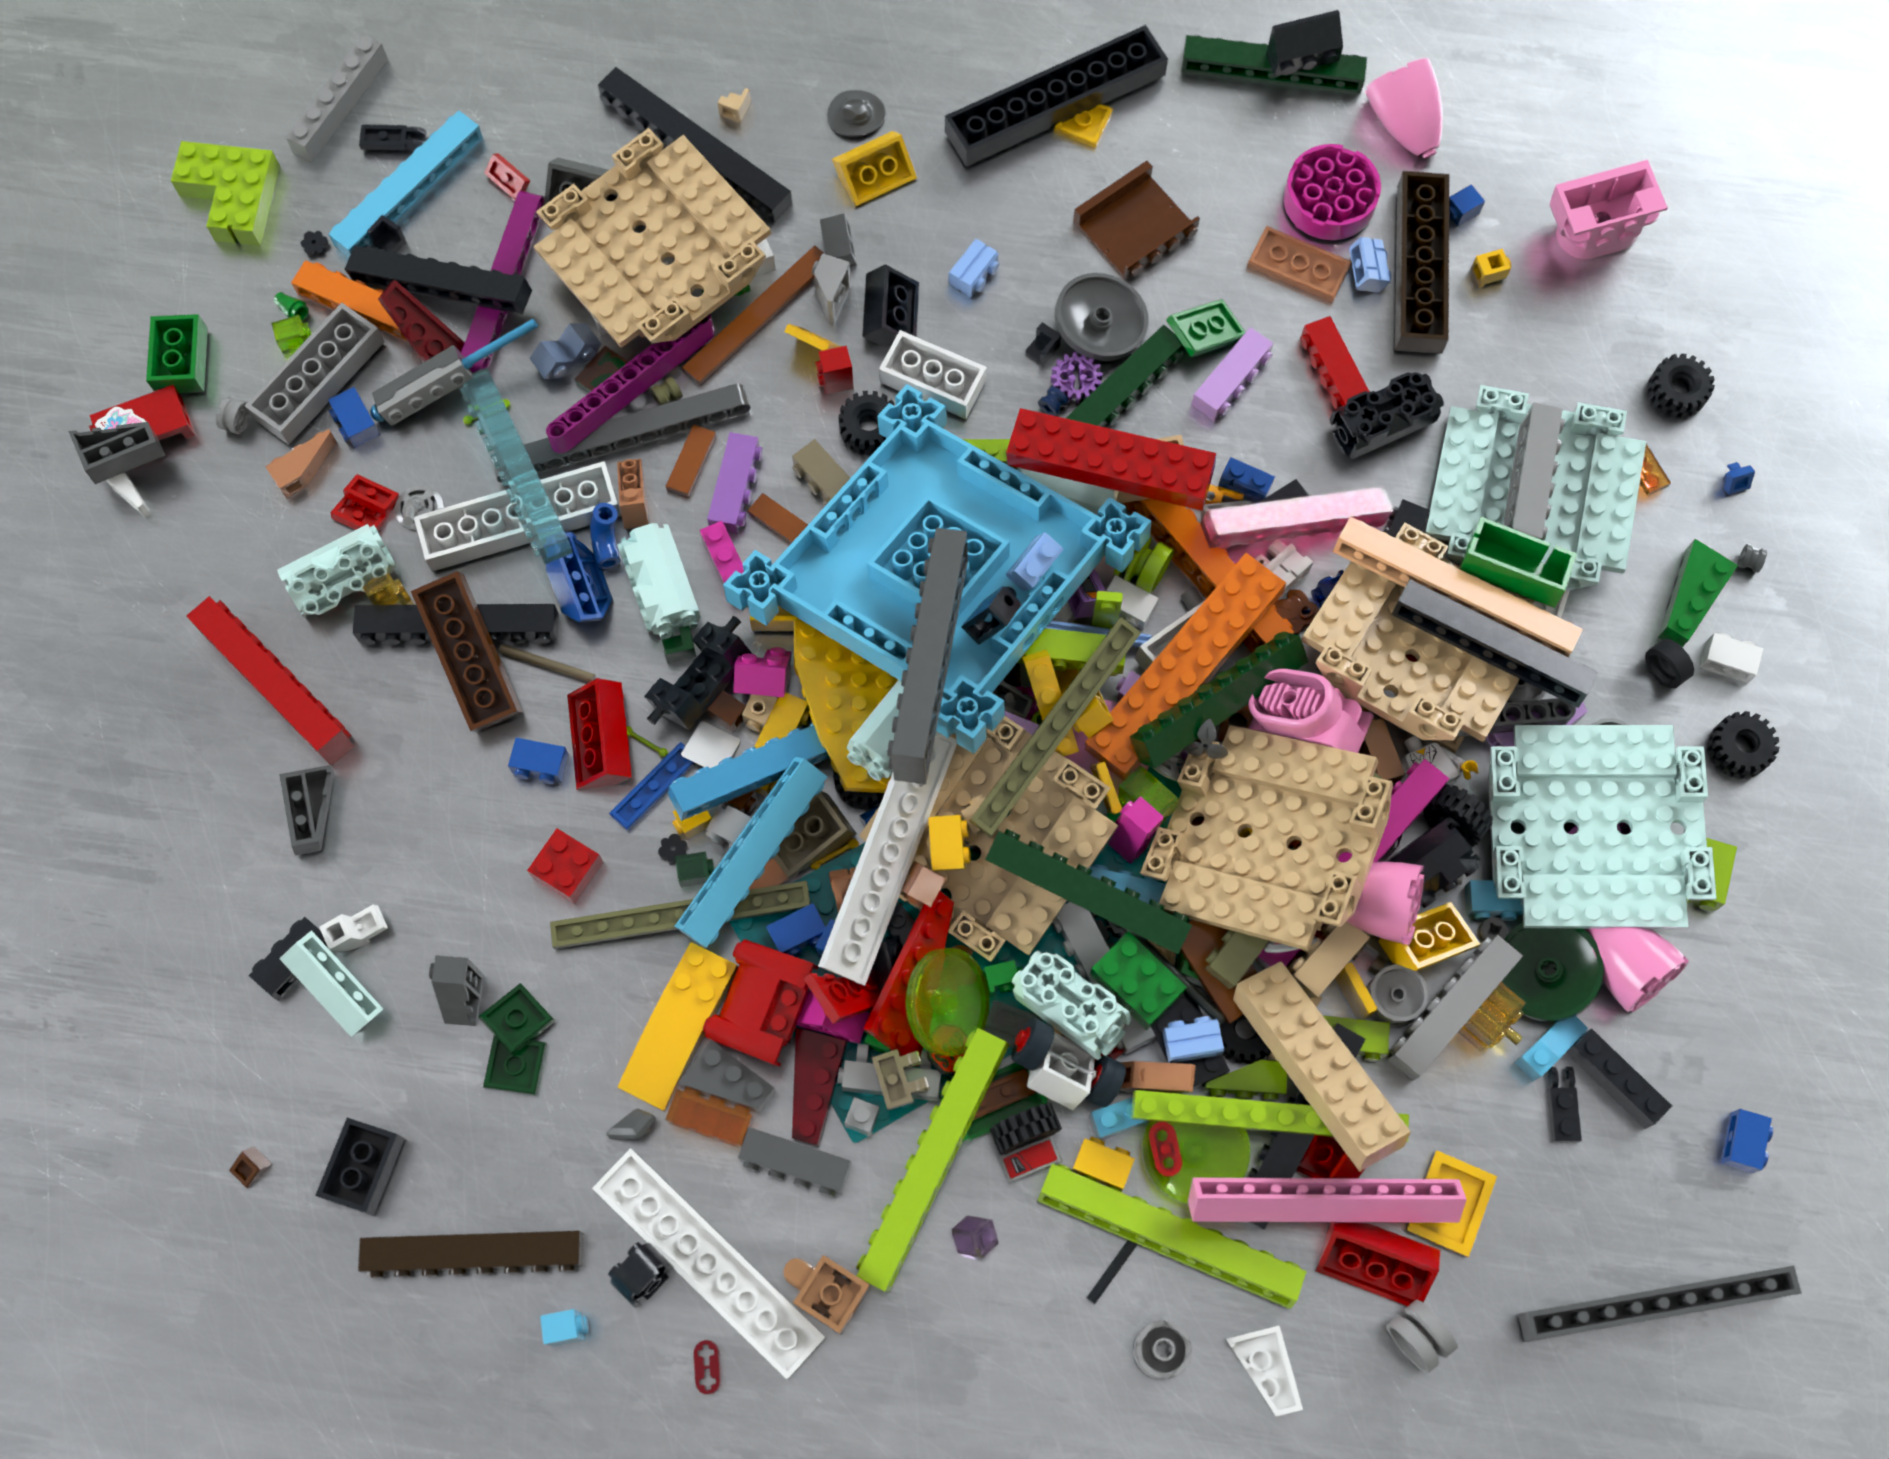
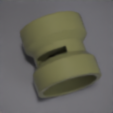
M671 376L665 379L663 384L650 388L652 396L658 405L669 403L672 400L677 401L683 397L679 386Z

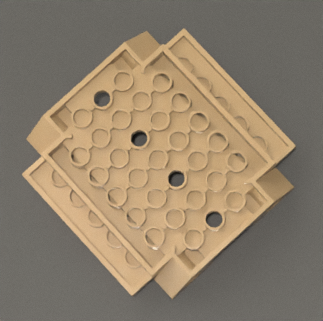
M649 128L611 155L615 166L585 189L580 191L575 184H572L536 211L547 226L555 231L534 245L535 251L621 348L638 335L641 338L646 336L651 343L678 339L750 284L766 258L764 252L757 245L772 234L771 229L684 135L662 150L664 145ZM610 194L618 195L614 201L606 200V197ZM637 226H646V229L643 232H634V229ZM665 258H675L672 264H663V260ZM694 290H704V293L701 296H692V292Z
M1407 523L1403 524L1395 537L1449 565L1460 568V566L1443 558L1449 547L1448 545ZM1351 561L1301 639L1303 643L1321 652L1316 665L1323 676L1348 699L1357 701L1359 705L1422 740H1454L1458 732L1462 730L1484 742L1517 685L1519 678L1391 615L1405 587ZM1501 588L1505 592L1523 599L1532 605L1535 600ZM1405 655L1415 656L1417 662L1409 661ZM1384 690L1392 691L1396 697L1390 698L1386 696Z
M1005 716L993 731L986 729V740L975 754L957 744L929 817L961 815L964 821L965 818L961 811L970 806L969 801L981 794L984 798L987 797L1032 735ZM951 734L950 737L956 739V734ZM1054 751L1013 806L1010 815L1004 818L992 836L989 837L982 831L974 835L969 827V837L964 838L966 842H969V845L965 844V847L978 846L982 852L981 857L976 861L971 860V864H966V870L937 872L946 878L940 891L942 889H949L952 893L951 900L954 902L948 932L990 962L995 958L1006 940L1030 956L1067 900L986 861L985 858L998 832L1005 833L1006 829H1009L1021 835L1019 840L1026 844H1029L1031 840L1044 846L1043 852L1053 856V853L1056 852L1068 858L1067 864L1075 868L1078 864L1090 868L1119 826L1095 810L1111 787L1068 758L1066 759ZM879 807L859 835L864 841H867ZM928 820L912 864L916 861L932 870ZM901 890L899 898H901L905 902L910 903L915 908L921 911V907L911 903L910 901H908V899L903 897L905 892Z
M1230 725L1222 743L1228 751L1226 757L1220 759L1209 758L1206 750H1203L1200 756L1188 753L1177 780L1182 790L1167 829L1158 828L1140 874L1162 881L1168 880L1159 903L1165 905L1163 911L1173 915L1174 911H1177L1191 920L1309 951L1316 930L1320 931L1323 923L1341 927L1355 913L1389 819L1393 783L1389 780L1373 777L1378 765L1377 757ZM1213 741L1212 744H1219V742ZM1199 816L1204 817V821L1201 825H1192V821L1194 818ZM1243 829H1252V834L1249 837L1242 838L1239 836ZM1294 840L1302 842L1301 846L1296 850L1288 848L1289 844ZM1349 852L1352 854V858L1349 861H1338L1342 853Z

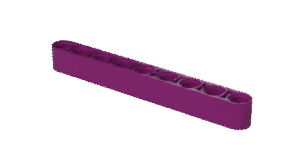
M524 191L518 192L491 270H498L509 275H521L541 219L536 211L544 206V196ZM478 306L461 352L462 355L467 357L497 340L508 312ZM493 353L474 363L470 368L474 377H485Z
M711 313L678 339L650 345L546 427V434L552 450L556 453H565L572 449L711 340L715 335Z

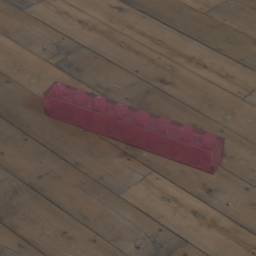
M1384 487L1210 509L1206 512L1200 525L1209 548L1220 547L1224 549L1238 544L1250 545L1260 541L1272 542L1282 538L1294 539L1304 535L1316 536L1325 532L1337 533L1344 529L1350 517L1362 521L1369 526L1380 527L1387 522L1394 510Z

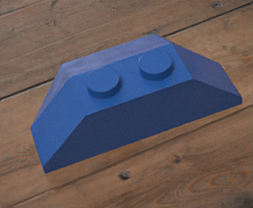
M572 532L550 533L547 542L546 571L561 613L578 622L602 620L613 598L602 569H599L596 565L593 552L585 544L577 540Z

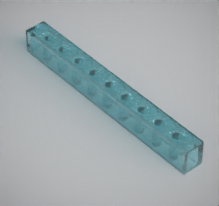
M488 368L472 373L473 379L463 384L464 387L460 389L465 402L470 401L471 403L467 407L472 418H478L475 424L479 434L486 435L485 438H482L487 451H493L494 453L490 457L495 469L501 468L502 470L498 472L503 486H509L506 492L511 503L516 502L518 505L514 507L519 521L525 520V524L522 527L527 539L532 537L534 540L530 545L535 556L541 555L544 564L572 554L568 538Z

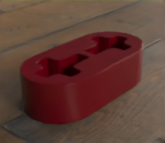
M703 1340L694 1348L695 1384L699 1392L711 1395L717 1392L721 1386L720 1352L716 1343L710 1340ZM705 1345H708L709 1349L714 1350V1355L709 1356L708 1366H705V1358L699 1356V1351H703ZM705 1369H710V1377L716 1379V1384H712L710 1390H707L706 1386L701 1385V1380L706 1378Z

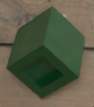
M689 625L679 627L681 635L662 640L667 664L697 657Z

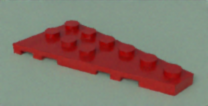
M939 891L931 907L926 904L923 905L863 1028L890 1050L898 1049L900 1057L918 1051L921 1059L954 902L941 891Z

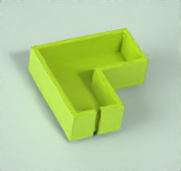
M181 141L171 183L181 197L213 200L206 227L214 241L236 244L238 239L240 244L261 246L280 164L272 150Z

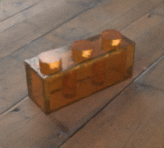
M685 1087L684 1091L676 1089L665 1119L669 1124L738 1148L742 1147L747 1130L754 1121V1117L749 1114V1109L739 1105H735L734 1109L724 1105V1100L710 1096L709 1100L699 1097L700 1092Z

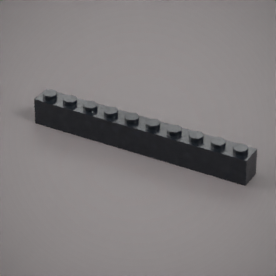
M615 67L598 84L600 99L605 105H611L617 109L622 117L631 119L640 130L644 131L649 128L665 145L669 146L684 135L748 205L754 207L763 218H769L776 222L792 205V195L788 188L619 68Z

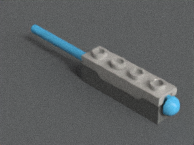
M531 319L467 357H464L454 345L372 392L375 404L370 410L371 417L378 422L386 420L393 426L473 379L470 368L474 363L537 328L536 321Z

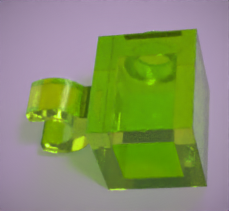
M299 315L271 323L276 343L283 354L290 353L292 356L312 334L309 324L303 323Z

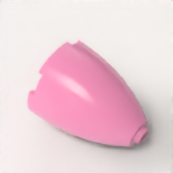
M1423 58L1409 62L1407 67H1402L1394 72L1389 71L1371 82L1366 87L1367 91L1365 93L1374 112L1387 131L1403 147L1416 156H1423L1426 159L1437 153L1436 149L1440 147L1443 117L1440 91L1430 60Z
M1373 862L1355 913L1346 922L1371 935L1409 945L1415 932L1413 923L1416 922L1417 914L1420 910L1424 875L1420 873L1423 871L1424 866L1402 862Z
M1639 927L1585 929L1595 940L1603 960L1604 984L1627 1012H1634L1659 994L1658 992L1670 980L1673 981L1689 963V960L1674 945L1652 929Z

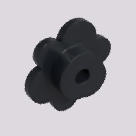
M308 231L300 242L305 253L312 255L315 252L321 253L323 247L327 246L328 239L323 236L321 231H316L315 233Z
M671 834L669 838L661 840L662 846L658 850L661 858H667L669 863H674L676 859H685L687 855L685 850L687 842L681 840L678 834Z

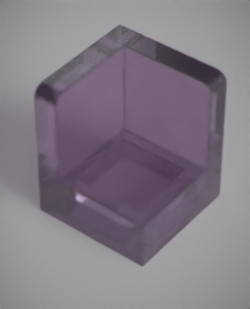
M965 1216L951 1229L957 1252L960 1254L984 1258L999 1243L992 1219Z

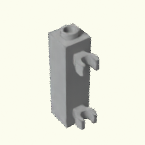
M858 1044L856 1061L845 1060L844 1068L839 1067L838 1083L842 1084V1090L845 1092L883 1096L874 1063H867L869 1045ZM922 1051V1064H920V1068H904L908 1082L926 1077L930 1090L912 1094V1097L919 1100L938 1101L941 1074L938 1070H931V1062L927 1059V1051Z

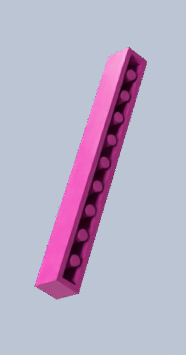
M1426 759L1420 764L1415 762L1406 772L1409 777L1405 782L1398 781L1392 788L1389 819L1373 862H1378L1448 782L1449 778ZM1344 852L1339 856L1338 861L1347 862L1352 858V854ZM1263 949L1256 959L1266 968L1280 961L1286 967L1302 949L1279 953H1269Z

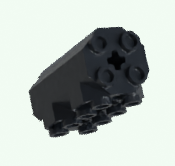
M1407 372L1391 379L1388 387L1379 391H1364L1348 398L1345 406L1333 410L1329 420L1331 425H1336L1337 430L1333 431V436L1341 451L1345 455L1351 453L1350 458L1354 459L1437 422L1441 414L1440 408L1444 406L1442 396L1434 390L1428 374L1422 375L1417 372Z
M1445 817L1387 861L1424 866L1423 871L1420 873L1424 875L1420 904L1423 908H1426L1436 900L1435 893L1443 889L1445 893L1458 884L1457 879L1463 874L1468 877L1479 869V856L1477 853L1472 856L1474 853L1473 848L1454 824L1448 826L1451 823L1448 817Z

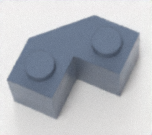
M570 323L558 341H540L529 359L544 379H560L594 358L596 351L602 343L586 323Z

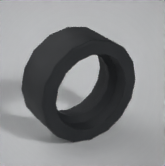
M1662 639L1645 654L1648 669L1664 686L1678 688L1694 675L1695 669L1689 654L1678 643L1670 639Z

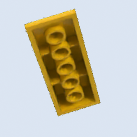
M690 942L634 1049L618 1084L619 1089L665 1112L679 1086L678 1082L684 1076L705 1037L703 1026L706 1019L718 1013L728 994L738 969L737 964Z

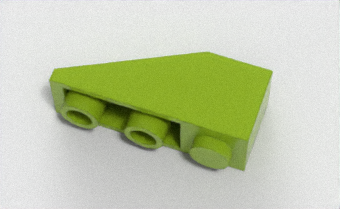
M1259 1060L1206 1082L1203 1086V1092H1210L1211 1097L1223 1098L1226 1097V1094H1236L1238 1099L1248 1100L1252 1099V1096H1263L1264 1101H1279V1098H1283L1287 1094V1073L1278 1061Z

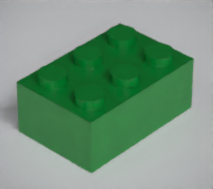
M199 314L150 316L146 381L153 391L174 385L179 393L204 392L208 328Z
M1129 931L1091 968L1089 974L1099 985L1112 993L1116 1001L1126 1008L1130 1015L1146 1030L1184 994L1187 988Z

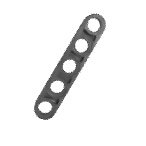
M1559 698L1508 702L1503 707L1489 734L1513 732L1515 725H1566L1575 715L1576 707ZM1556 709L1564 711L1566 717L1559 715ZM1531 711L1537 712L1541 719L1535 718ZM1506 713L1512 714L1516 721L1509 720ZM1462 730L1457 734V736H1471Z

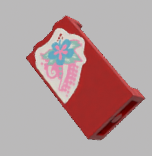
M174 385L89 415L92 425H89L90 431H92V428L105 430L116 428V425L148 422L159 441L182 433L186 439L195 436L182 396Z

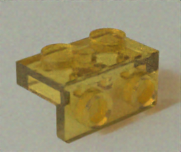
M390 573L373 578L367 585L362 587L373 605H395L399 602L402 605H408V602L412 601L398 578L393 580Z

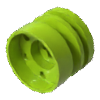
M1150 537L1139 552L1134 550L1133 560L1123 572L1115 568L1113 571V576L1121 577L1125 570H1127L1124 580L1128 582L1134 575H1137L1136 586L1150 594L1154 592L1161 581L1175 551L1162 542H1159L1153 550L1149 549L1152 537Z

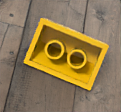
M894 131L832 158L838 178L855 206L917 178L902 134Z
M1452 902L1417 914L1416 922L1413 923L1415 932L1409 945L1380 938L1378 941L1392 963L1414 971L1477 948L1480 945Z

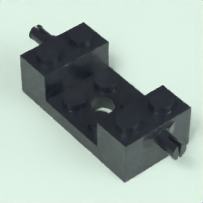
M732 616L723 627L707 621L692 639L701 650V653L694 659L682 676L678 678L677 682L673 685L659 678L652 685L651 689L644 696L654 707V711L647 717L650 723L656 725L658 720L664 716L690 730L734 678L735 662L738 655L753 654L741 638L733 634V631L741 624L737 617Z

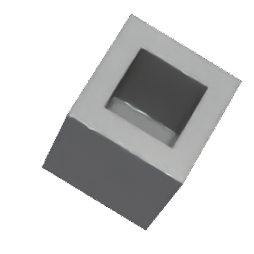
M854 1098L844 1122L845 1127L871 1137L880 1113V1107Z

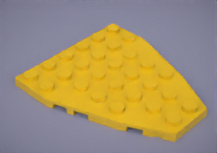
M795 618L794 671L800 679L801 691L804 698L806 697L813 725L823 748L826 749L831 759L834 771L839 774L840 782L845 791L885 793L891 777L888 779L882 777L880 781L873 779L866 769L849 761L847 758L849 751L846 747L852 736L898 679L801 619Z

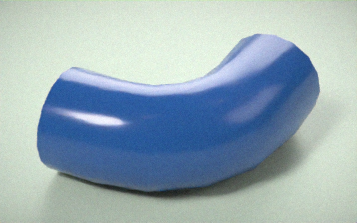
M609 503L597 504L593 509L590 522L591 544L596 565L599 569H610L621 562L615 538V523L618 514L616 508Z

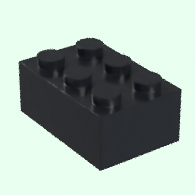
M347 1117L315 1196L374 1216L405 1138L396 1133Z

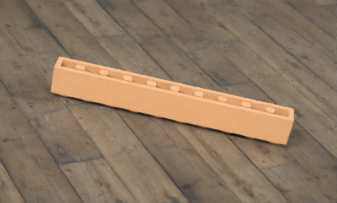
M1353 517L1349 518L1333 550L1334 553L1403 587H1406L1410 579L1485 617L1493 619L1495 622L1513 629L1534 641H1538L1556 652L1564 654L1566 657H1569L1583 630L1571 622H1567L1546 610H1542L1523 599L1517 598L1501 588L1484 582L1478 577L1472 576L1453 565H1449Z

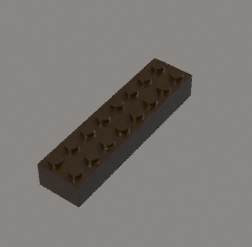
M1403 171L1397 185L1395 350L1442 354L1449 340V174Z

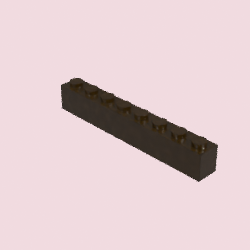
M581 1231L360 1238L358 1272L367 1274L366 1278H383L384 1273H394V1277H411V1272H422L421 1276L432 1277L438 1276V1271H449L450 1276L466 1275V1270H477V1275L493 1274V1269H504V1274L521 1273V1268H531V1273H547L550 1267H559V1272H575V1267L583 1266L584 1233Z

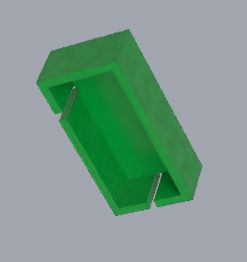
M1480 517L1470 537L1459 569L1483 581L1555 608L1566 590L1577 553L1555 545L1547 561L1543 563L1541 561L1551 543Z

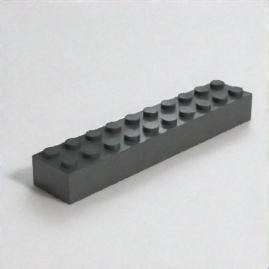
M936 528L934 538L929 539L928 553L931 554L930 559H925L924 575H926V579L921 581L919 596L922 599L921 603H917L915 608L917 624L912 625L910 640L913 641L912 648L908 647L906 653L908 670H903L901 686H904L903 694L899 693L897 698L899 715L898 717L894 716L892 723V733H895L894 741L889 740L887 756L890 757L889 770H893L894 781L918 784L927 783L968 565L967 531Z

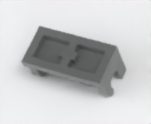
M845 213L820 219L825 254L847 261L849 266L857 265L851 228Z

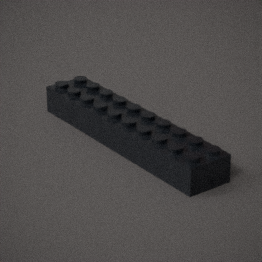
M1146 25L1141 26L945 115V133L967 167L1057 125V123H1063L1074 118L1077 114L1080 115L1081 112L1089 111L1096 108L1099 104L1109 102L1165 76L1168 57Z

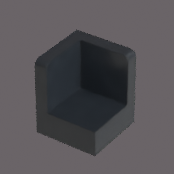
M383 215L367 231L373 246L382 251L392 250L397 253L406 243L401 228Z
M1042 322L1037 327L1036 338L1025 350V354L1044 366L1060 347L1061 334Z

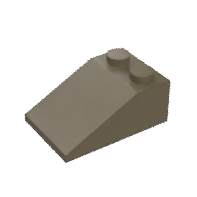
M823 791L816 796L814 795L809 802L810 807L808 811L797 819L793 832L783 839L779 845L780 849L774 857L788 878L793 877L813 863L834 852L857 834L829 794Z

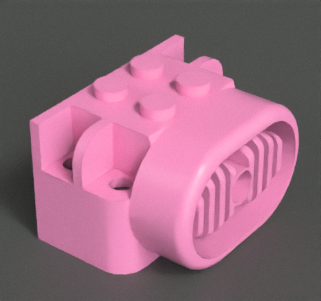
M1648 160L1557 184L1549 203L1557 223L1556 236L1560 246L1569 255L1579 259H1593L1627 249L1636 241L1643 226L1654 223L1659 216V212L1666 211L1668 208Z
M1291 669L1270 671L1264 678L1277 683L1266 685L1259 697L1254 699L1252 695L1249 699L1248 707L1253 715V719L1248 729L1356 753L1359 752L1374 717L1373 713L1362 711L1357 701L1345 698L1341 691L1331 685L1322 675Z

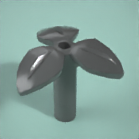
M1211 719L1206 720L1198 731L1197 736L1201 742L1194 741L1184 748L1186 752L1194 756H1200L1203 750H1206L1208 757L1213 759H1220L1228 755V751L1223 745L1212 744L1217 738V733Z

